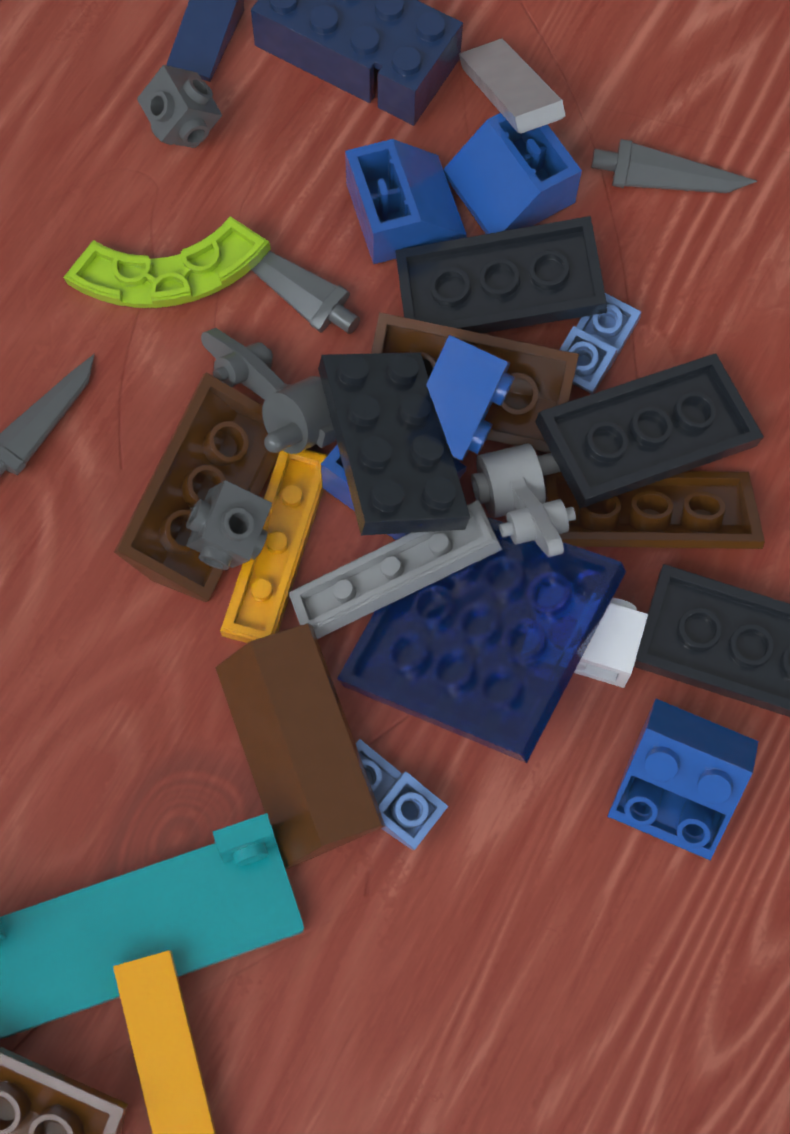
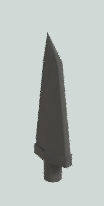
M620 139L618 152L594 149L591 168L614 172L612 186L620 188L627 186L729 193L757 182L744 176L641 146L625 139Z
M271 251L251 269L320 333L331 322L348 334H351L359 325L360 317L344 307L350 292L340 285L337 286Z
M95 353L71 371L0 433V476L5 471L18 476L26 467L30 458L89 384Z

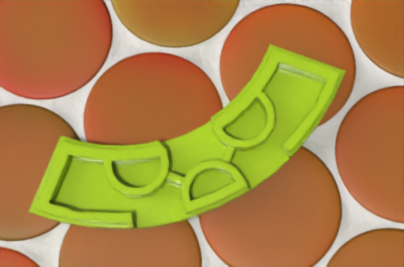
M230 216L222 226L202 241L182 249L181 254L164 258L150 259L148 255L119 252L93 240L63 278L69 286L81 293L119 306L134 308L177 306L210 296L230 286L253 269L271 250V246L268 240Z

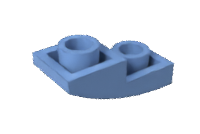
M605 293L607 313L581 317L577 326L572 327L560 348L562 351L579 354L573 384L591 394L595 392L641 318V311Z
M359 739L355 744L385 823V827L381 829L411 850H415L448 808V805L409 773L398 771Z

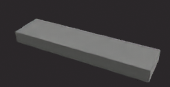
M503 38L459 53L462 69L518 133L522 134L566 117L563 100Z
M479 500L467 505L470 519L465 530L409 533L289 592L300 625L311 624L317 639L502 550Z

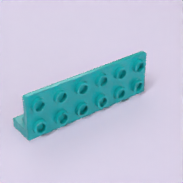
M265 813L213 831L216 842L214 844L1 916L0 1040L120 998L113 969L115 965L171 950L177 975L180 977L303 933L304 924L268 814Z

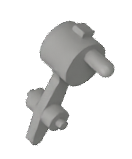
M527 443L478 455L476 459L477 473L471 475L473 492L476 501L479 500L480 504H485L491 518L507 517V523L499 525L502 537L511 536L515 545L535 541L547 557L563 554L564 548L559 534L569 531V521L576 520L574 508H565L561 499L545 503L546 493L543 476L561 472L552 454L548 453L537 456L532 445Z

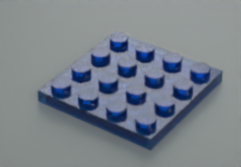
M487 517L502 550L376 610L337 679L345 688L527 763L618 589L626 570L621 561L562 542L564 553L552 557H547L535 541L515 545L511 536L502 537L499 525L505 522Z

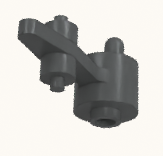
M217 328L202 333L201 341L203 346L216 358L213 376L230 387L242 383L265 400L262 416L268 433L264 440V445L268 451L278 453L283 450L289 454H297L316 444L323 448L335 442L336 436L320 377L310 376L294 384H285L271 370L273 354L263 343L255 342L245 347Z

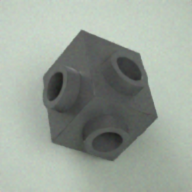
M163 65L137 98L151 123L152 132L161 142L168 145L174 144L196 148L208 137L209 131L223 116L212 98L211 88L201 79L198 72Z
M225 480L209 489L205 500L199 499L193 507L186 524V528L192 530L186 546L200 552L198 558L202 562L221 570H228L229 567L234 568L250 561V559L254 560L260 554L267 539L268 533L263 529L272 503Z

